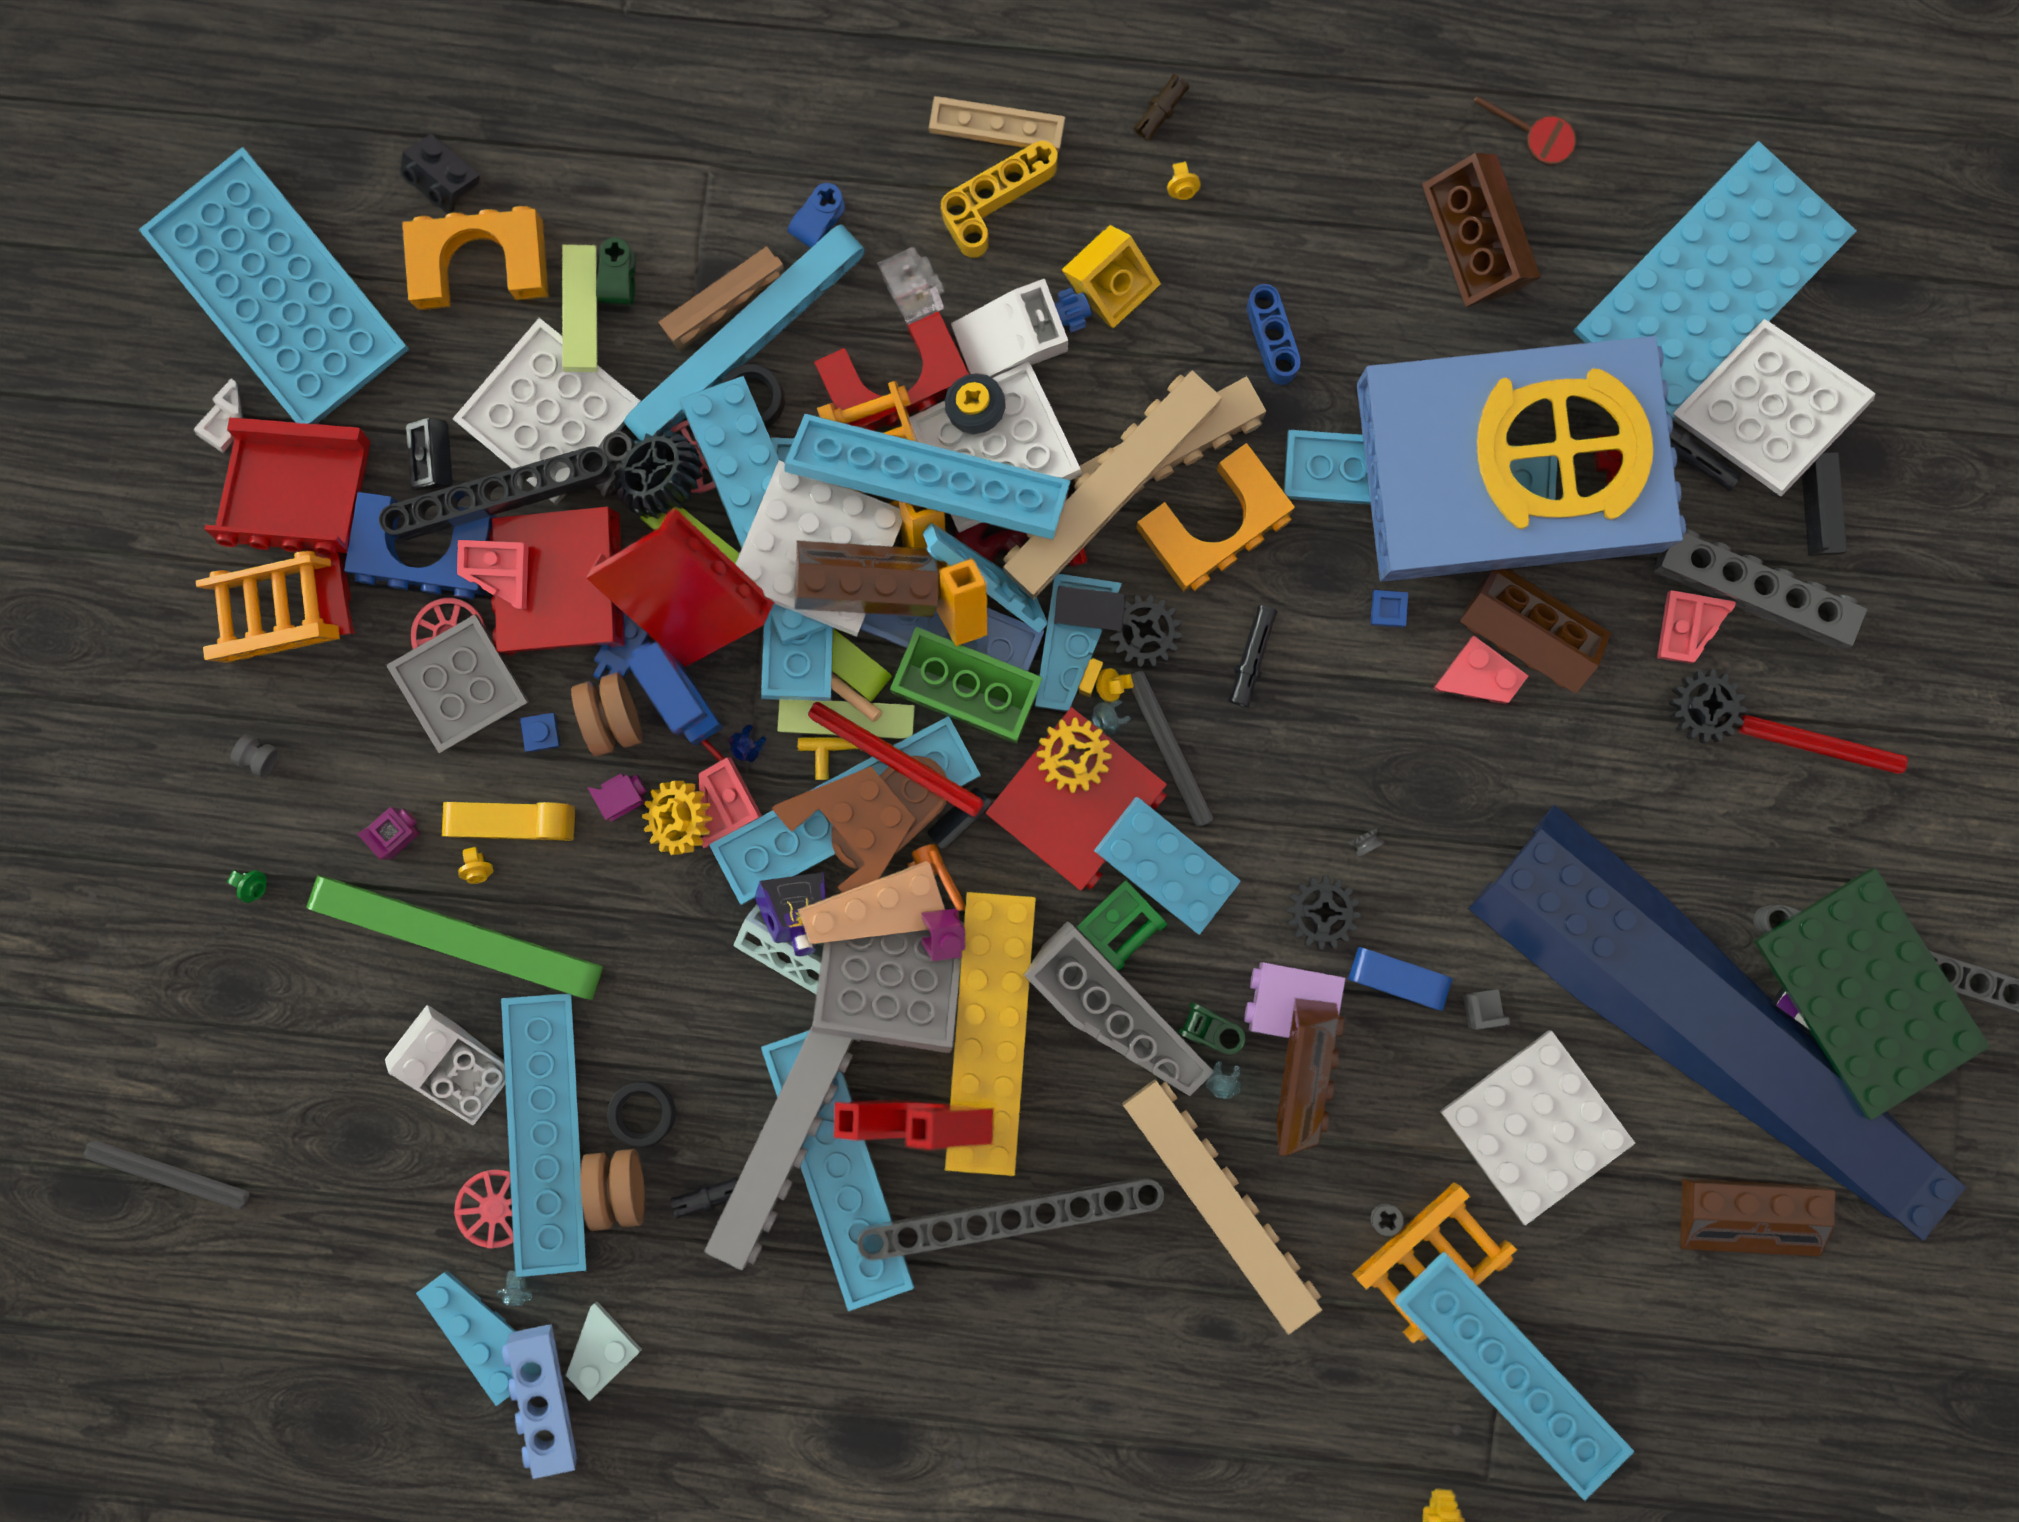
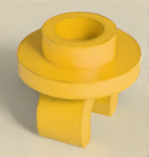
M1186 162L1173 164L1175 175H1173V179L1167 185L1169 195L1180 200L1193 197L1201 186L1199 177L1189 173Z
M1112 668L1103 669L1096 681L1097 692L1105 702L1117 701L1121 693L1124 692V689L1134 687L1131 674L1119 675Z
M477 847L463 850L465 865L458 870L459 878L467 880L470 884L486 881L487 877L493 873V865L489 862H484L483 854L478 853Z

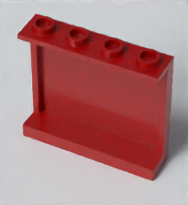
M229 417L227 431L235 440L216 525H205L204 530L216 540L217 544L225 547H236L237 544H245L259 550L281 547L293 553L302 552L303 549L314 550L319 554L328 556L335 555V552L347 553L357 494L361 492L371 444L363 431L356 427Z
M609 507L492 518V529L489 532L490 541L528 543L527 609H517L497 595L492 596L491 604L496 616L493 642L497 647V652L515 656V652L602 644L610 647L625 646L624 612L586 579L600 554L609 559L621 551L620 513Z
M676 508L667 513L657 530L609 559L600 554L586 577L587 580L664 649L671 653L684 667L763 626L775 603L764 595V591Z
M1072 707L1061 719L1067 726H1071L1073 718L1078 719V726L1081 727L1088 721ZM1059 723L1054 728L1056 731L1059 730ZM1091 723L1089 730L1094 732L1098 728ZM1103 732L1098 739L1100 741L1109 740L1110 743L1103 749V753H1109L1112 756L1110 760L1103 761L1102 763L1109 769L1108 772L1097 773L1101 780L1098 785L1090 780L1088 781L1089 790L1086 792L1082 789L1081 785H1076L1075 793H1070L1069 785L1066 784L1060 791L1057 790L1058 781L1056 779L1049 783L1045 781L1049 771H1039L1038 766L1045 762L1044 759L1036 757L1038 751H1045L1046 747L1040 745L985 812V815L1009 832L1079 891L1085 886L1091 890L1103 875L1098 869L1106 860L1094 852V850L1133 799L1138 797L1155 810L1167 796L1162 791L1167 784ZM1072 733L1075 740L1084 744L1091 742L1084 735ZM1060 738L1052 746L1051 757L1059 754L1063 747ZM1073 747L1068 748V755L1059 761L1066 759V761L1072 760L1074 764H1079L1080 756L1089 750L1076 752ZM1097 754L1089 757L1085 763L1088 774L1095 767ZM1056 769L1058 773L1067 778H1075L1073 772L1068 769Z

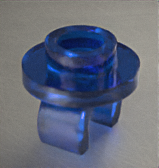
M751 724L745 726L741 733H734L729 738L732 754L741 761H755L759 756L758 751L763 748L767 739L763 735L758 741L750 740L748 736L753 729Z

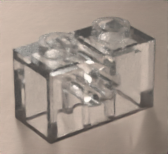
M914 246L877 263L887 289L907 325L944 309L940 295L945 293L937 274L934 275L927 257L920 258Z

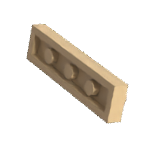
M934 96L929 133L1024 148L1038 141H1048L1054 145L1057 153H1060L1065 116Z

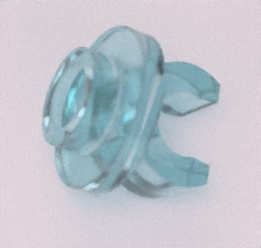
M1114 700L1110 704L1101 702L1094 707L1092 716L1094 726L1101 729L1105 735L1116 733L1119 727L1130 720L1129 716L1118 718L1114 711L1116 707L1122 704L1121 700Z
M1218 1061L1214 1066V1073L1207 1079L1206 1086L1214 1096L1221 1099H1230L1241 1091V1084L1237 1081L1240 1075V1067L1235 1065L1231 1076H1225L1221 1072L1222 1062Z
M508 1271L506 1289H498L496 1296L503 1298L502 1304L523 1306L524 1300H531L532 1293L524 1291L526 1276L515 1277V1271Z

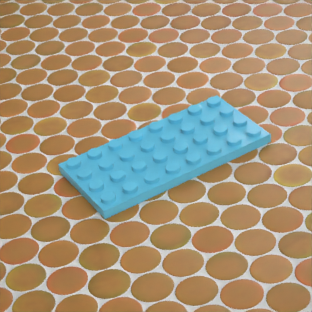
M1757 141L1573 332L1585 343L1656 336L1657 345L1662 347L1664 355L1663 366L1660 367L1661 376L1668 386V397L1665 401L1666 414H1670L1673 421L1676 418L1673 413L1764 319L1770 321L1856 230L1765 146Z
M243 147L139 229L296 423H319L409 350L408 346Z

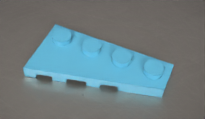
M932 522L923 531L928 546L926 549L936 560L941 562L944 560L952 566L973 559L987 584V594L1038 633L1048 624L1037 597L1032 600L1004 573L1002 568Z
M1058 574L1054 578L1040 677H1043L1036 696V708L1068 712L1102 633V629L1054 623L1058 586L1118 593L1122 583Z
M447 1270L416 1294L497 1406L510 1396L509 1379H513L511 1366L506 1367L504 1364L502 1346L507 1345L510 1333L516 1332V1330L505 1322V1318L488 1308L481 1302L479 1296ZM527 1362L523 1365L525 1371L530 1374H537L541 1371V1367L535 1362Z

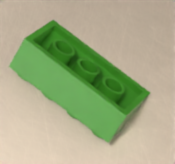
M915 627L890 691L893 695L1018 744L1043 677L966 646H955L951 640Z

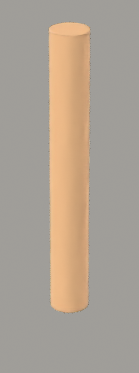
M831 672V689L873 722L877 721L882 711Z

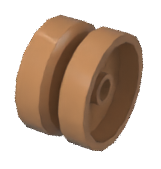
M615 672L601 677L599 690L589 681L572 686L571 696L576 718L584 740L594 757L612 753L615 746V738L625 748L642 743V729L637 710L621 673Z
M636 1149L618 1150L614 1153L612 1160L604 1152L584 1155L581 1164L580 1181L582 1207L588 1228L591 1231L610 1229L614 1224L615 1218L622 1227L640 1226L643 1224L645 1216V1186L642 1165Z

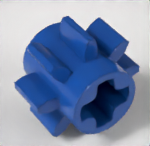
M1072 287L1058 292V302L1054 304L1063 327L1067 325L1070 332L1086 327L1085 318L1091 316V310L1083 292L1074 294Z

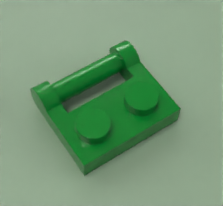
M1125 880L1077 928L1119 972L1126 965L1124 961L1157 930L1161 932L1168 924ZM1142 912L1148 920L1114 952L1108 944Z

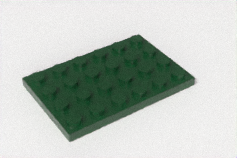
M1870 868L1753 941L1866 1119L1873 1120L1990 1047L1876 868Z

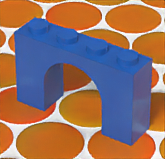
M358 492L344 569L345 572L355 577V582L375 585L376 580L388 581V587L408 590L409 585L421 586L420 591L437 595H441L442 589L454 591V596L464 599H474L475 594L486 596V591L480 585L470 582L457 574L458 540L490 541L489 532L492 529V518H498V516L492 515L454 526L450 547L439 561L422 568L408 567L400 560L396 552L395 538L386 533L379 524V515L384 507L398 501L390 496ZM458 506L459 511L467 509V507ZM398 517L393 522L394 530L397 529Z
M647 642L632 652L633 657L626 662L675 734L680 736L684 733L690 743L697 746L703 740L724 728L684 666L671 653L657 642L652 645L650 642Z

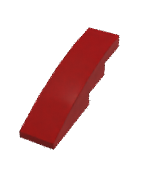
M315 552L316 556L327 558L331 561V566L314 569L319 618L323 619L325 624L338 625L339 636L354 634L348 603L352 599L347 573L344 571L347 553L335 552V555L328 556Z

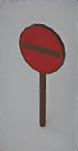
M1477 96L1474 98L1475 103L1527 131V147L1531 155L1539 162L1547 165L1559 164L1567 160L1574 152L1576 145L1575 131L1564 118L1555 115L1544 116L1536 120L1531 126L1481 97Z

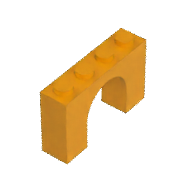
M527 206L514 207L512 211L508 212L487 209L480 211L478 215L466 216L463 213H450L446 215V218L433 219L428 216H418L413 218V221L402 222L408 300L418 310L451 307L448 280L449 262L459 247L477 239L491 240L503 247L506 258L508 291L516 300L549 297L543 220L535 209Z
M1247 443L1219 462L1217 471L1237 496L1242 506L1243 522L1235 535L1227 540L1215 543L1198 540L1186 531L1165 502L1137 522L1136 529L1183 592L1190 587L1194 591L1198 590L1210 580L1209 573L1218 567L1221 571H1224L1238 560L1235 556L1244 548L1248 552L1253 550L1265 540L1262 536L1271 528L1277 532L1292 520L1289 515L1292 514L1295 506Z
M899 501L900 516L903 521L901 524L902 547L926 549L928 546L923 531L931 522L945 531L944 512ZM969 559L950 566L944 560L942 562L937 560L939 576L938 607L936 611L955 646L986 636L987 584L973 559Z

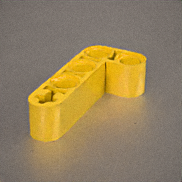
M1048 141L1035 142L944 195L941 201L943 221L965 256L970 258L980 257L988 248V230L982 220L983 217L1050 180L1057 171V150L1052 143ZM1041 158L1043 161L1048 160V163L1044 164L1042 161L1037 162V159ZM1010 173H1018L1022 176V179L1018 182H1010L1006 179V176ZM982 189H989L994 193L988 199H982L977 196V193ZM955 205H960L965 209L960 215H952L948 212ZM977 233L982 238L979 242L972 244L968 243L965 237L968 234Z
M443 802L442 837L574 840L575 806L563 803Z

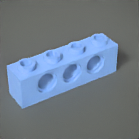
M552 1324L511 1332L507 1345L502 1346L505 1366H511L513 1379H509V1391L512 1401L518 1400L520 1412L515 1414L517 1432L519 1435L524 1434L526 1446L522 1447L524 1467L531 1468L532 1479L573 1471L576 1467L577 1453ZM527 1362H535L541 1367V1371L537 1374H530L525 1371L523 1365ZM534 1396H542L547 1400L548 1404L545 1407L538 1408L531 1404L530 1399ZM540 1430H548L554 1435V1438L550 1441H542L537 1437L536 1433Z

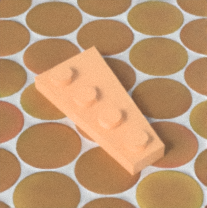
M927 861L798 909L811 944L929 930L922 920V912L945 910L931 865Z

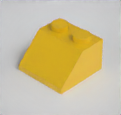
M1109 225L1062 269L1077 294L1083 292L1089 306L1111 328L1119 324L1161 285L1131 235L1112 225Z

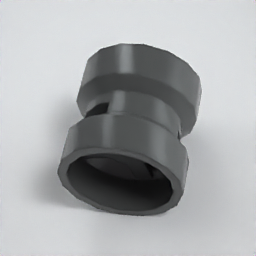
M246 733L235 744L230 760L239 767L247 766L251 768L253 774L260 778H265L274 769L280 751L270 744H261L258 738Z

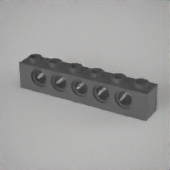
M1686 529L1681 542L1659 553L1652 570L1653 573L1710 597L1735 601V607L1839 651L1853 646L1867 612V608L1857 605L1858 601L1853 597L1842 594L1838 596L1826 592V587L1822 584L1812 581L1805 583L1794 578L1795 575L1788 570L1766 567L1762 565L1763 561L1751 555H1743L1742 557L1731 552V547L1720 542L1709 543L1699 539L1700 535L1689 529ZM1692 553L1698 554L1702 558V568H1697L1692 564ZM1724 566L1729 567L1733 571V582L1728 581L1723 576ZM1756 579L1764 583L1766 588L1764 595L1756 591L1754 587ZM1787 593H1791L1796 597V608L1789 606L1787 603ZM1819 606L1824 607L1828 611L1829 617L1827 621L1819 617Z

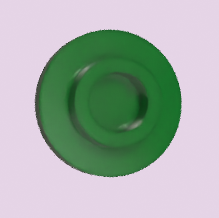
M233 870L227 883L237 888L239 900L251 903L265 893L267 878L264 873L258 870L244 874Z

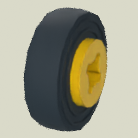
M979 373L965 375L956 380L948 389L945 397V412L952 425L960 431L969 434L985 433L994 428L1002 419L1006 409L1005 395L998 382L988 375Z

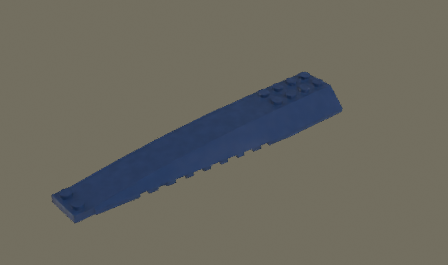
M1553 805L1532 830L1535 833L1499 878L1484 888L1468 910L1574 998L1608 1022L1616 1025L1638 1043L1653 1051L1655 1055L1683 1072L1682 1074L1710 1091L1712 1095L1730 1105L1739 1114L1767 1131L1769 1135L1794 1150L1796 1154L1806 1161L1814 1164L1823 1173L1847 1188L1880 1213L1895 1219L1916 1238L1924 1241L1966 1189V1186L1940 1166L1937 1160L1887 1111L1873 1120L1866 1119L1822 1048L1794 1021L1771 1005L1772 1000L1658 889L1561 809Z

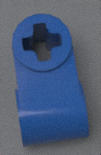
M832 183L818 185L804 206L791 220L787 232L812 248L832 230L843 215L845 204L840 189ZM832 198L834 199V205L828 203L824 207L822 203L824 199L830 201Z

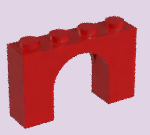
M937 306L906 319L908 331L923 361L919 380L907 391L911 405L906 406L908 415L916 411L920 413L937 405L936 402L946 397L948 389L956 380L969 375ZM845 348L815 361L816 368L835 409L841 408V410H845L882 397L871 392L862 384ZM896 407L847 424L876 431V429L887 424L888 427L901 424Z
M899 1099L835 1102L834 1138L849 1140L906 1138V1146L926 1149L993 1145L994 1108Z

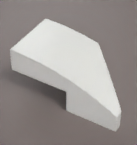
M230 379L213 398L215 406L194 428L196 435L222 453L235 440L227 431L229 417L243 418L238 387L233 379Z

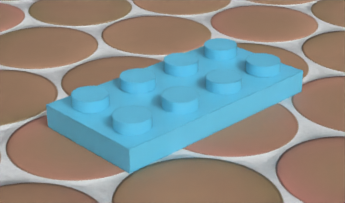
M1138 797L1133 799L1094 850V852L1199 935L1241 882Z

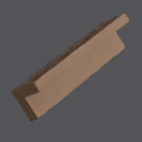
M766 246L659 321V324L680 352L752 302L785 272V268L777 256L775 257Z

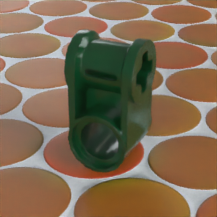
M611 237L601 245L599 273L596 280V298L598 303L633 305L636 257L632 249L629 248L622 238ZM619 251H622L624 256H618ZM618 256V259H617V261L615 262V261L612 259V257Z
M1190 1003L1191 1011L1183 1028L1178 1029V1034L1201 1045H1208L1225 1054H1236L1243 1048L1246 1040L1245 1033L1238 1025L1219 1017V1014L1196 1003ZM1202 1016V1019L1198 1025L1197 1030L1194 1031V1028L1199 1017ZM1225 1029H1234L1239 1037L1238 1043L1233 1048H1224L1220 1043V1034Z

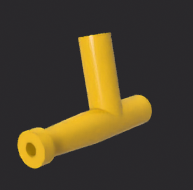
M838 737L798 738V751H815V780H829V751L859 749L843 738Z

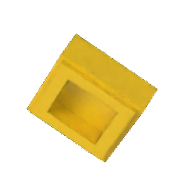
M1094 658L1089 660L1078 689L1080 694L1091 697L1103 662Z

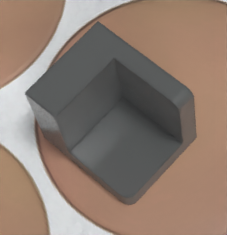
M1499 989L1462 994L1468 1028L1478 1030L1510 1024L1509 1017H1505L1503 1014Z

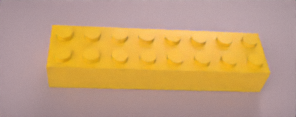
M967 892L964 921L965 950H962L950 1104L994 1108L993 1145L947 1148L945 1166L947 1171L1015 1176L1029 980L1024 976V973L1031 964L1036 897Z

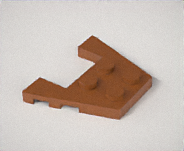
M872 767L778 803L771 808L791 832H794L818 810H821L863 860L864 865L838 886L842 893L880 879L916 821V818Z

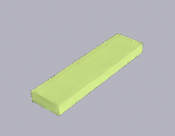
M562 245L563 372H597L596 245Z
M779 700L777 731L781 733L838 736L814 722L808 716L812 705L815 702H820L879 738L907 739L913 735L914 705L872 703L882 711L880 718L873 722L848 701Z

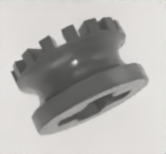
M1377 828L1350 841L1351 846L1353 845L1357 848L1355 853L1357 857L1385 843L1383 839H1378L1377 833L1379 831Z
M1381 1203L1372 1210L1370 1223L1379 1234L1393 1236L1402 1229L1403 1216L1394 1205ZM1383 1211L1389 1215L1395 1214V1217L1392 1219L1394 1224L1392 1228H1388L1385 1225L1379 1226L1378 1223L1382 1220L1380 1214Z

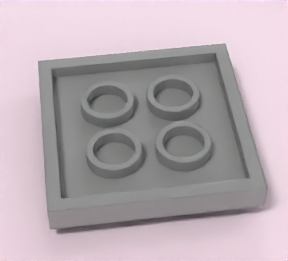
M476 614L386 665L438 753L447 750L529 703Z

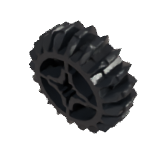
M657 430L654 436L646 433L642 442L635 440V447L631 450H626L627 456L625 459L618 461L622 465L621 468L614 472L617 480L613 485L618 491L617 496L632 513L635 512L646 519L650 516L659 519L662 513L667 515L675 507L682 509L681 503L685 499H691L689 493L691 490L698 489L696 480L702 477L700 468L703 464L700 461L697 449L684 436L670 430L667 432Z

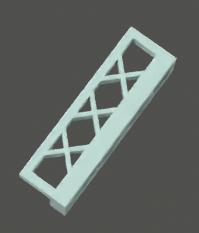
M756 904L745 918L733 946L817 994L818 980L809 977L806 969H812L819 974L823 943L814 944L815 951L810 955L796 956L792 942L775 943L772 940L760 909ZM748 932L758 937L763 946H757L746 940ZM776 952H783L788 955L792 963L780 960Z

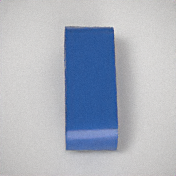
M1260 284L1251 291L1246 307L1247 314L1267 375L1275 384L1285 385L1292 382L1301 364L1300 355L1277 289L1272 285ZM1265 298L1271 303V307L1260 309L1256 306L1255 300ZM1276 329L1280 332L1282 338L1277 341L1267 338L1265 331ZM1286 360L1291 364L1292 370L1282 372L1277 369L1275 362Z
M1358 947L1348 980L1443 1011L1453 978Z

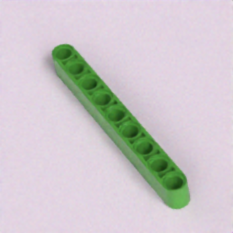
M317 875L306 906L307 909L589 1000H593L603 970V966L325 876Z

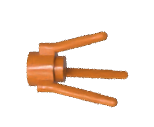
M937 844L926 845L914 850L911 853L914 861L907 864L908 868L925 861L929 862L933 875H939L955 908L958 911H965L966 905L944 865Z

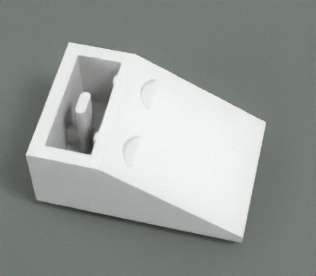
M1045 279L1012 290L951 323L970 374L979 373L994 378L1027 361L1032 365L1068 352V338Z
M429 1005L423 1009L385 1058L389 1074L471 1125L477 1122L506 1084L504 1061L455 1022Z

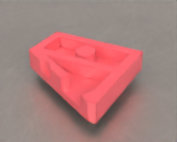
M458 540L457 574L470 582H475L492 595H497L508 601L513 607L527 609L528 543Z
M1672 590L1667 592L1657 658L1687 664L1694 663L1704 650L1706 643L1718 631L1722 621L1734 609L1736 602Z
M1472 636L1433 689L1437 692L1464 695V697L1482 698L1491 702L1507 704L1528 678V675L1476 636Z
M727 757L699 773V790L705 793L701 801L702 803H710V807L705 810V814L712 817V821L705 822V827L709 829L710 833L701 837L704 843L702 845L703 848L710 847L709 844L762 816L731 757Z

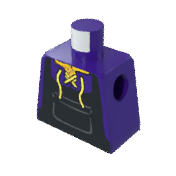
M823 872L759 881L755 899L772 940L775 943L792 942L796 956L801 957L812 954L815 951V947L808 940L798 909L825 900Z

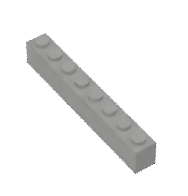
M811 1027L704 1251L705 1253L740 1270H743L748 1262L751 1264L755 1263L763 1246L757 1243L762 1231L764 1230L769 1233L778 1215V1213L772 1210L778 1198L783 1201L785 1200L793 1181L788 1179L793 1166L798 1169L800 1168L808 1152V1149L804 1148L803 1145L808 1135L813 1137L816 1135L823 1120L822 1117L818 1116L823 1103L830 1105L838 1089V1086L834 1085L833 1082L838 1072L844 1074L851 1062L853 1055L848 1053L853 1040L860 1042L861 1039L811 1032Z

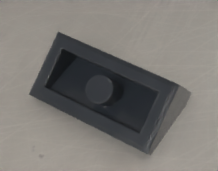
M426 418L407 424L411 490L442 488L453 485L448 423L444 420Z
M1058 586L1054 623L1122 632L1126 595Z
M973 788L969 791L981 798L984 803L976 816H971L958 807L953 806L928 830V835L942 850H946L992 805V802L978 788Z

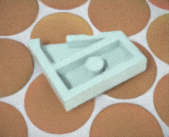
M595 1302L590 1307L566 1376L590 1401L642 1349L598 1302Z

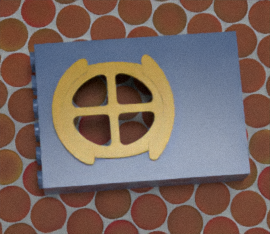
M1650 336L1366 366L1356 384L1380 582L1662 553L1683 540L1682 536L1685 535L1686 524L1684 517L1679 515L1678 502L1681 500V487L1679 482L1675 481L1674 476L1677 455L1675 449L1671 448L1669 434L1672 433V418L1670 414H1666L1665 401L1668 397V386L1661 376L1660 367L1663 366L1664 355L1662 347L1657 345V337ZM1567 397H1581L1603 407L1618 423L1619 434L1613 437L1584 440L1572 439L1569 433L1566 409ZM1539 400H1550L1553 407L1556 430L1555 442L1517 447L1509 446L1506 441V434L1515 417L1523 409ZM1614 449L1621 451L1623 463L1612 482L1594 495L1585 498L1580 497L1576 488L1573 456L1577 453ZM1557 457L1560 462L1563 498L1561 500L1546 499L1524 488L1512 475L1510 462L1528 458Z

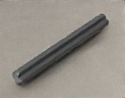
M1137 671L1131 674L1134 685L1131 690L1195 825L1201 827L1210 823L1213 820V816L1145 673Z
M99 1141L89 1142L84 1152V1157L88 1160L237 1210L244 1209L250 1197V1193L246 1190Z

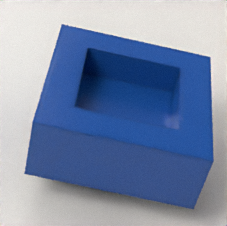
M1374 590L1372 592L1370 625L1404 628L1407 621L1408 592Z
M555 713L520 718L525 752L529 753L561 747L557 715Z

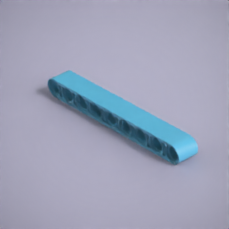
M842 224L834 227L642 400L626 416L624 424L641 442L644 440L646 433L654 436L657 430L667 432L686 418L680 404V398L721 384L731 370L747 363L852 268L865 253V248Z

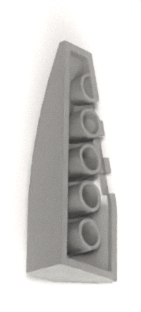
M1068 921L1041 947L1024 973V976L1073 1026L1093 1036L1101 1043L1121 1053L1129 1060L1149 1070L1185 1094L1191 1096L1214 1073Z

